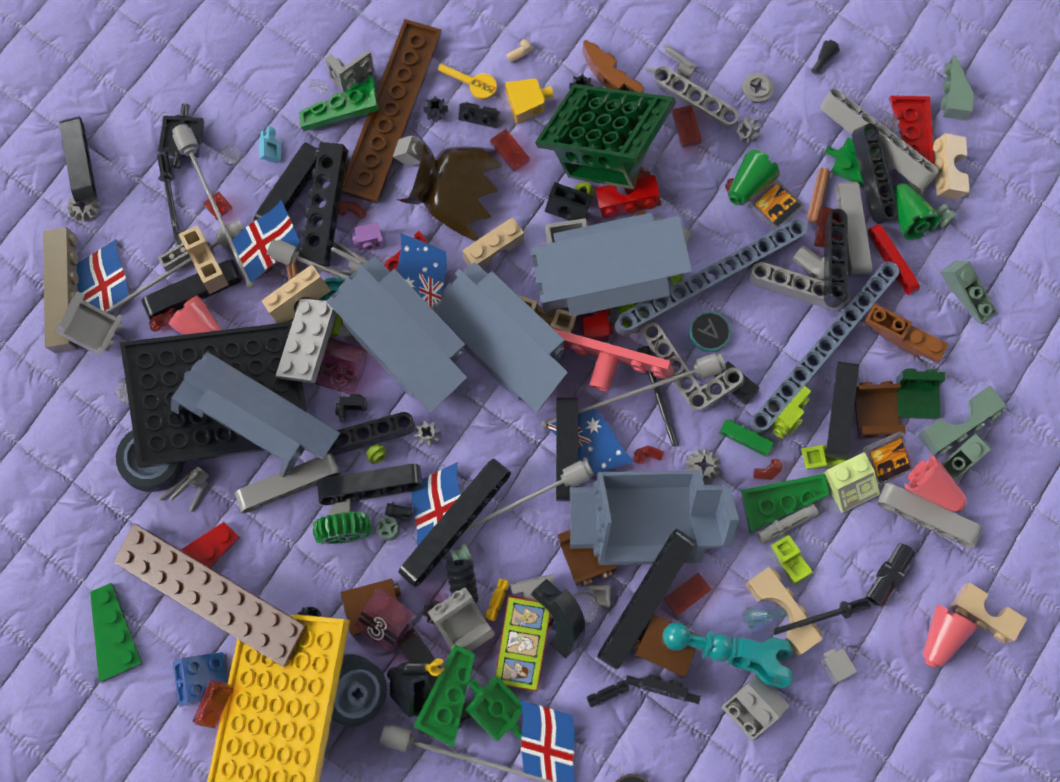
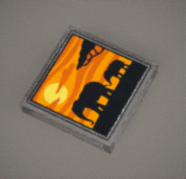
M778 179L748 204V207L773 231L789 223L806 206Z
M901 431L863 448V452L875 471L878 487L908 474L914 469L904 433Z

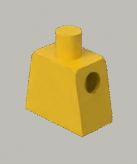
M537 79L505 82V93L516 124L545 111V100L554 98L552 87L540 89Z

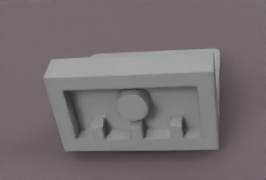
M369 50L346 66H344L339 58L335 59L332 54L325 57L329 77L342 92L349 90V86L366 80L367 77L375 72L372 54Z

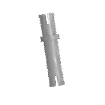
M810 504L780 521L775 520L772 522V525L757 531V538L760 543L765 544L777 536L782 537L785 535V532L819 516L818 510L814 504Z

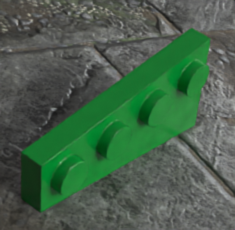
M373 76L367 77V81L359 85L355 83L349 86L350 89L341 94L339 92L333 94L330 100L326 102L321 100L300 111L299 116L302 130L305 132L379 110Z
M825 474L740 490L749 532L830 495Z
M112 583L90 592L99 682H104L143 664Z
M454 644L443 666L444 670L439 674L413 726L453 747L465 701V694L475 656L474 653Z

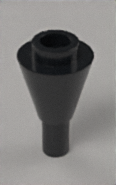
M825 40L823 42L818 61L811 70L814 74L817 75L822 67L840 52L837 42L834 40Z

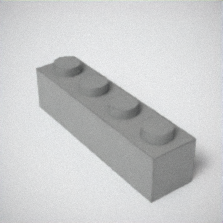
M201 232L202 235H203V237H204V239H205V241H206V243H207L208 246H209L210 244H209L208 240L206 239V237H205V235L203 234V232ZM182 243L157 258L166 272L190 258Z

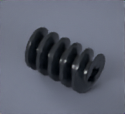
M466 559L448 562L446 569L448 570L447 577L450 578L448 584L451 586V596L456 591L465 587L474 599L475 604H477L479 596L477 594L478 589L476 587L473 563Z

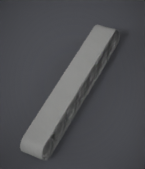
M837 89L829 90L820 105L824 113L851 134L855 129L868 123L874 124L879 131L886 162L917 187L926 189L938 173L936 166Z

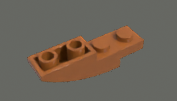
M587 40L583 42L585 60L590 70L605 88L644 93L645 88L640 82L632 80L624 71L616 69L617 60L612 54L605 53L593 42L590 43Z
M876 304L873 305L865 320L867 325L893 344L917 357L920 354L936 363L940 362L949 343L912 326L911 321Z

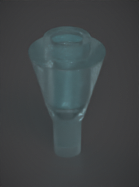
M747 607L746 612L743 613V620L745 625L753 629L771 621V619L784 618L785 614L783 609L770 611Z

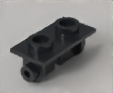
M468 101L459 104L458 120L497 128V121L500 117V111L497 108L484 106L482 109L480 105L468 103Z

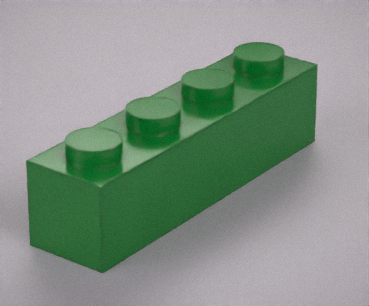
M731 419L724 421L719 434L765 457L768 455L773 445L771 439L759 436V433L747 430V427L739 426Z

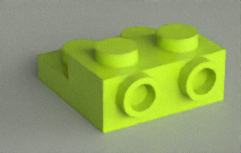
M806 386L800 390L771 426L774 434L781 439L787 433L792 435L803 422L801 416L804 414V411L802 409L809 402L810 399L807 396L811 392Z

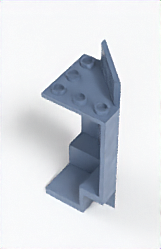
M652 213L553 233L554 243L530 247L544 312L568 307L570 317L670 296L669 288L673 287L671 276L692 272L680 216L654 220Z
M374 255L364 265L360 264L356 268L357 271L349 276L339 287V290L326 302L343 319L342 325L410 397L414 395L431 413L467 379V376L454 364L463 353L461 349L465 344L395 269L390 272Z
M476 262L470 265L464 272L458 268L455 273L457 278L447 285L441 294L443 298L432 309L465 344L464 348L518 401L522 398L537 413L568 373L561 366L563 362L564 339L494 272L491 271L487 274Z
M208 352L192 366L190 372L187 371L184 374V381L171 398V410L179 414L182 408L185 407L201 418L204 414H207L283 460L284 463L279 473L281 477H283L285 472L290 474L299 455L301 456L305 449L323 460L340 432Z
M701 470L598 472L597 481H593V487H570V549L593 548L594 556H598L599 565L653 564L670 534L676 528L696 540L692 551L684 563L702 562L705 549L731 548L739 522L731 487L722 486V484L704 485Z

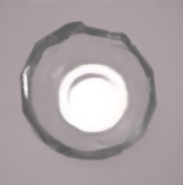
M587 590L578 591L573 597L583 612L586 626H589L597 620L600 606L597 602V596Z

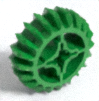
M342 512L317 519L313 523L312 531L317 543L327 545L342 544L369 536L372 525L369 515L364 512Z

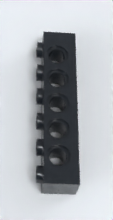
M320 142L319 149L316 150V168L312 171L313 186L309 190L310 204L306 208L307 222L302 231L304 238L303 246H300L299 257L326 267H330L331 249L334 244L349 152L344 144ZM333 162L332 166L326 169L327 164ZM330 182L326 188H323L324 183ZM326 201L325 206L319 208L320 203ZM323 220V224L320 227H316V224ZM316 240H320V243L313 247V243Z

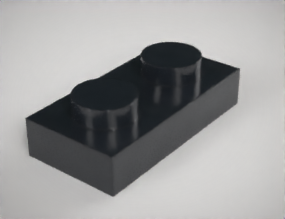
M727 361L725 364L726 369L722 370V373L736 367ZM736 373L731 374L729 382L737 383L740 375ZM743 374L744 384L732 394L743 404H746L759 390V387Z

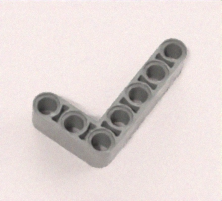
M656 323L646 324L643 329V335L656 356L669 360L672 365L677 362L681 363V369L678 372H673L672 377L690 371L661 327ZM652 329H658V335L655 338L649 337V332ZM663 346L670 347V351L666 355L660 354V349ZM730 368L702 387H700L693 375L675 380L674 383L690 407L696 412H703L739 389L744 384V376L739 369ZM736 373L740 375L737 383L729 382L731 374ZM685 380H692L693 385L690 389L685 390L682 388ZM720 385L722 387L719 395L711 393L713 386ZM697 397L704 398V404L700 407L694 406V399Z

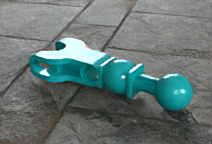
M676 622L669 624L664 629L663 641L671 650L680 651L687 646L701 649L702 658L705 659L708 655L714 661L723 662L726 660L728 665L731 664L736 668L754 672L762 682L769 686L787 688L793 683L792 670L778 662L786 661L792 656L793 645L789 641L775 637L769 638L762 643L744 638L733 637L730 639L724 634L716 633L712 635L713 631L709 630L706 637L690 634V630L684 624Z

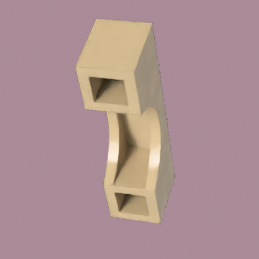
M768 567L745 584L757 602L772 601L779 604L786 611L789 624L807 618L806 610L801 605L798 606L796 604L794 594L788 587L785 588L780 582L781 577L775 569L771 570ZM813 623L788 631L784 639L792 643L793 651L799 656L820 642L822 637L820 636V629Z

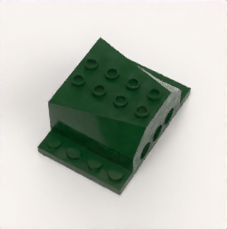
M573 84L535 141V144L538 148L555 152L568 178L635 189L648 148L674 108L676 100L671 96Z

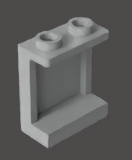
M77 291L54 332L101 356L104 351L108 352L112 347L114 341L111 338L113 334L117 335L123 324L120 321L123 316L119 314L117 317H114L83 300L85 295Z
M465 587L456 591L451 597L428 611L451 650L454 644L471 652L495 636Z

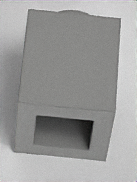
M413 135L399 139L393 157L407 166L419 164L423 142Z
M834 647L823 653L825 658L820 660L833 684L857 672L843 648L836 650Z

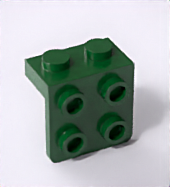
M914 368L904 369L896 377V384L901 386L897 391L898 417L938 419L940 417L939 386L945 381V372H938L936 369H928L925 372L917 371Z

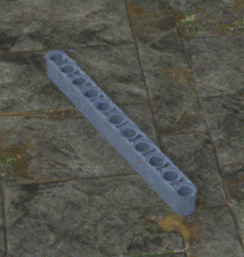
M795 219L673 285V287L669 288L670 296L647 300L627 310L617 319L615 323L616 332L621 336H627L748 270L756 263L762 262L797 243L807 232L806 223L800 219ZM792 229H796L799 234L794 233ZM775 237L781 239L782 243H779ZM759 246L763 247L766 252H762L759 249ZM742 255L748 257L749 261H745ZM725 265L731 266L733 271L728 270ZM708 274L714 275L716 280L710 279ZM691 283L697 284L699 289H694ZM674 292L679 293L682 299L676 298ZM656 302H662L665 308L658 307ZM639 311L645 312L648 318L641 317ZM621 321H627L630 327H624Z
M886 262L878 269L754 415L750 422L751 431H755L759 435L768 431L780 413L800 390L806 386L893 283L899 274L896 264ZM886 271L890 273L891 277L885 276L883 272ZM871 286L877 287L879 291H874ZM858 301H864L867 306L860 305ZM846 315H851L854 321L848 320ZM833 330H839L842 336L835 335ZM820 345H827L829 351H824ZM808 359L814 360L817 366H811L808 363ZM795 374L802 375L804 381H798L795 378ZM783 389L789 390L790 393H791V396H789V397H788V396H785V395L782 393V390H783ZM769 405H776L778 412L771 411ZM756 420L764 421L765 427H759L756 424Z

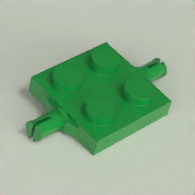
M847 137L839 151L827 146L824 154L835 158L834 166L830 173L850 182H858L859 186L864 187L852 139Z
M494 676L484 687L475 678L472 679L468 686L473 689L476 696L465 710L494 741H499L510 730L518 739L521 738L522 729L516 724L519 716L522 714L521 701L498 676Z

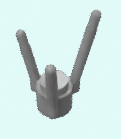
M664 44L665 52L680 62L677 71L680 72L679 75L690 79L697 65ZM646 67V71L654 73L656 70L655 68Z
M336 241L335 245L345 252L335 247H332L331 250L350 260L348 268H351V271L334 268L328 269L345 275H353L357 271L356 268L360 264L364 265L368 260Z
M195 466L193 470H190L186 476L164 492L158 499L162 501L175 491L170 497V500H174L190 484L195 488L200 486L189 509L192 512L204 489L209 485L206 481L209 475L198 466Z

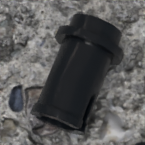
M394 502L387 503L385 515L410 522L413 508L396 505Z

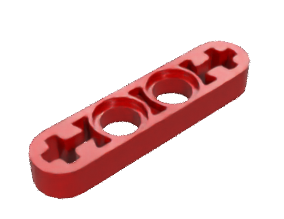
M880 224L869 228V238L885 263L892 262L898 266L899 274L896 280L907 295L919 291V282L884 228Z

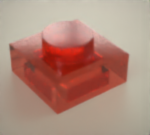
M219 191L213 195L221 216H224L233 209ZM206 200L203 205L218 220L210 200Z

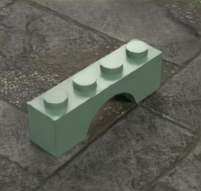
M991 385L968 401L969 417L965 423L955 425L939 419L918 435L933 455L939 451L941 454H944L952 448L951 443L954 441L962 442L969 437L967 434L972 429L975 432L986 425L984 423L985 420L990 418L993 421L1002 414L1000 410L1006 405Z

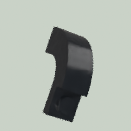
M545 579L533 590L531 595L554 618L557 632L550 645L566 659L579 647L584 639L586 632L585 618L578 602L567 589L560 592L549 580Z

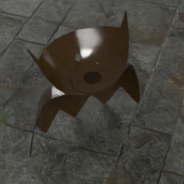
M416 133L423 142V148L414 186L408 198L396 200L413 205L423 203L433 217L450 229L473 241L479 240L469 223L491 218V215L481 205L478 198L498 191L484 172L502 167L500 162L486 153L487 151L496 152L499 150L472 146L449 147L443 149L434 157L429 146Z

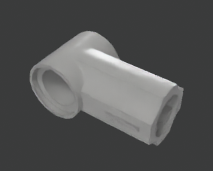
M803 245L792 260L806 270L810 277L824 281V257L820 258Z

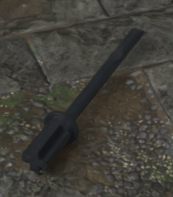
M167 153L158 154L160 170L158 179L165 183L175 246L181 244V239L178 235L180 233L170 182L175 179V176L171 172L169 155Z
M645 345L637 348V352L651 355L649 346ZM649 371L642 373L643 375L648 374L651 384L657 383L656 377L653 375L654 373ZM658 386L653 388L665 422L671 445L675 447L677 445L676 437L669 422V416Z
M867 597L849 603L842 601L838 609L774 628V635L838 615L848 619L854 613L870 609L871 604Z

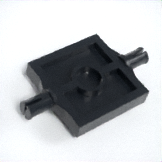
M186 103L181 104L180 114L174 116L163 115L158 147L159 154L167 153L169 156L174 157L172 167L176 169L181 168L183 157H190L181 155L172 137V131L176 126L186 124L188 128L192 129L199 145L194 156L200 157L205 121L203 118L189 116L190 105Z
M652 674L640 679L629 675L626 676L625 684L637 687V689L683 700V702L687 701L697 705L700 703L701 696L689 693L687 688H683V683L673 680L665 683L661 681L662 677Z

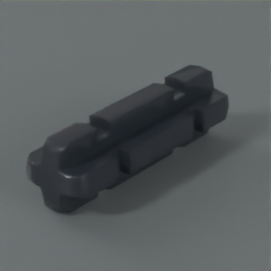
M625 680L616 683L617 685L615 686L613 684L598 691L597 694L588 695L587 701L589 706L594 707L599 705V702L603 703L618 696L619 693L628 692V684H625Z

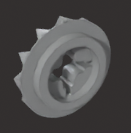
M761 73L747 76L742 85V92H744L745 98H749L752 102L757 101L761 103L765 100L768 101L774 90L771 79ZM761 83L760 90L755 93L756 86Z
M73 197L68 199L67 209L69 215L76 221H89L100 210L98 198L85 201L88 205L84 206L83 211L79 207L82 202L76 204Z
M706 449L696 450L689 456L686 469L687 471L701 470V467L697 464H701L705 458L706 464L712 467L705 469L702 478L704 483L711 482L719 474L721 468L719 459L715 456L714 452L707 451Z

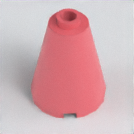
M197 295L184 304L185 307L181 311L178 310L169 322L171 328L183 335L222 330L203 300Z
M933 455L928 456L930 458L929 461L925 462L922 460L909 474L907 479L910 482L909 485L905 483V488L909 492L951 512H960L967 504L966 495L940 461Z
M937 604L922 655L926 658L925 663L936 669L938 665L943 667L976 631L978 626Z

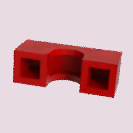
M656 175L638 178L635 191L628 195L620 194L617 187L612 185L596 188L602 218H613L617 215L631 214L639 210L653 209L662 205Z
M611 308L599 310L591 317H583V337L600 342H608L609 335L613 334L612 322H608Z

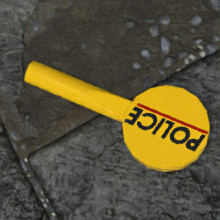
M440 64L438 68L439 72L469 84L471 94L477 99H489L496 92V81L489 74L482 73L472 78L443 64Z

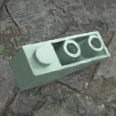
M953 55L944 67L946 80H944L942 91L945 92V97L942 99L941 109H943V117L967 120L973 110L974 93L957 57Z
M955 260L940 271L949 289L980 324L997 313L970 261Z
M976 432L953 452L942 465L953 480L956 481L989 452L992 447Z

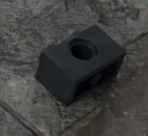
M554 182L544 212L569 221L585 219L593 195Z

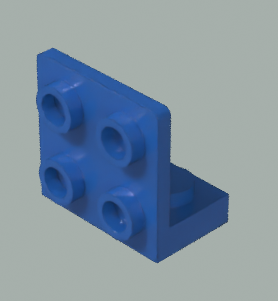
M223 652L184 657L172 663L179 707L188 706L197 701L225 697L228 677Z

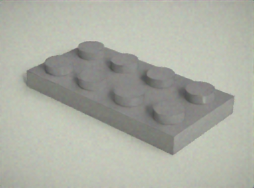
M300 299L276 373L278 378L308 383L316 382L337 314L326 301Z

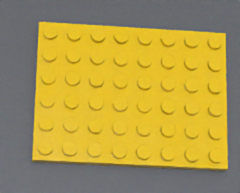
M289 614L308 627L287 667H282L237 639L207 782H319L350 621Z

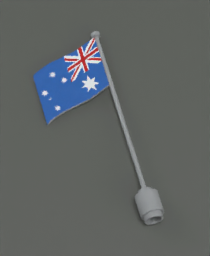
M400 233L401 252L397 272L433 308L442 299L441 294L447 269L446 251ZM273 239L268 247L267 255L271 256V259L288 266L292 263L295 264L298 260L346 280L348 278L346 275L299 257L300 252L297 251V247L278 239L276 241Z
M713 353L696 359L697 364L693 365L694 369L578 410V462L587 460L594 475H597L598 472H605L634 462L624 451L610 426L595 409L695 373L697 377L701 376L702 379L720 374L722 370L726 369L721 353L717 355ZM556 418L546 422L545 420L541 421L543 429L548 426L556 436Z

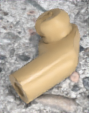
M522 40L520 42L521 47L507 53L511 63L532 51L533 46L529 40Z

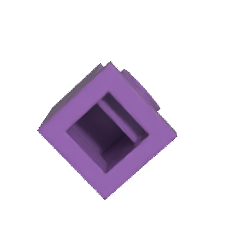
M378 222L354 228L356 235L352 236L355 248L372 250L379 245L381 249L384 248Z

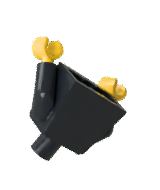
M437 658L431 664L420 661L403 662L398 667H392L388 670L387 678L390 680V696L407 717L419 716L429 696V674L426 672L429 671L431 675L438 676L444 670L437 667L444 662L442 659Z

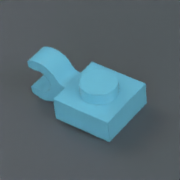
M268 126L267 131H261L259 152L260 159L278 163L281 161L280 142L275 141L276 129Z

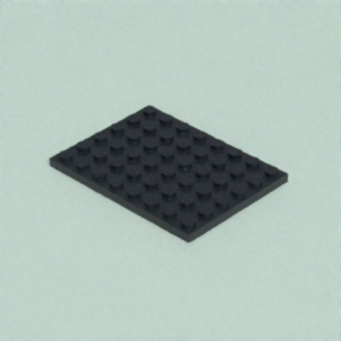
M292 322L120 342L138 469L265 451V449L207 414H204L201 418L185 407L182 408L179 414L171 410V398L184 381V374L187 371L190 372L192 366L198 360H201L207 352L307 412L302 382L280 379L276 376Z

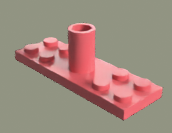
M553 329L564 339L563 351L570 349L574 350V353L579 356L586 357V354L598 357L589 386L594 389L609 392L618 363L634 367L633 370L640 373L652 372L655 377L661 379L673 376L674 368L669 360Z

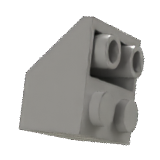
M755 675L726 701L721 708L751 740H754L776 722L790 705L772 686L766 685Z

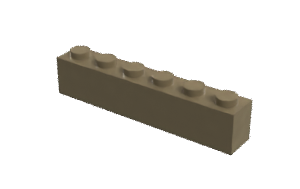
M67 227L43 231L45 348L54 353L78 350V344L54 332L71 299L77 292V284L79 282L76 267L78 264V256L76 254L78 238Z

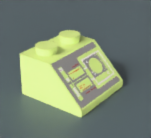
M865 453L859 454L823 473L826 476L828 489L841 513L880 495L875 471Z

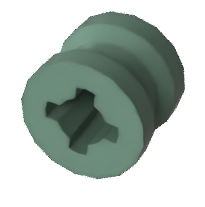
M946 203L937 210L941 217L939 226L942 229L957 216V213L951 211Z
M384 517L378 521L376 530L383 540L391 541L398 536L399 527L393 518Z
M465 543L457 550H449L453 560L466 559L474 563Z

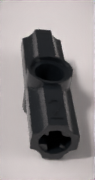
M898 543L888 561H885L876 574L877 578L865 597L874 605L883 607L893 589L897 588L904 578V571L916 552L908 545Z

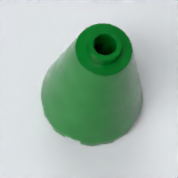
M750 150L749 153L745 154L728 191V197L732 204L740 206L746 204L780 176V169L777 163L774 161L772 164L768 160L770 156L759 150Z
M900 183L893 188L898 207L897 219L901 233L906 240L924 237V232L927 230L932 232L941 222L939 213L909 184Z

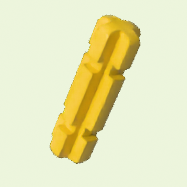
M498 580L497 590H494L488 605L489 609L485 613V618L490 621H495L497 618V611L500 610L506 595L505 591L508 590L510 585L507 580Z

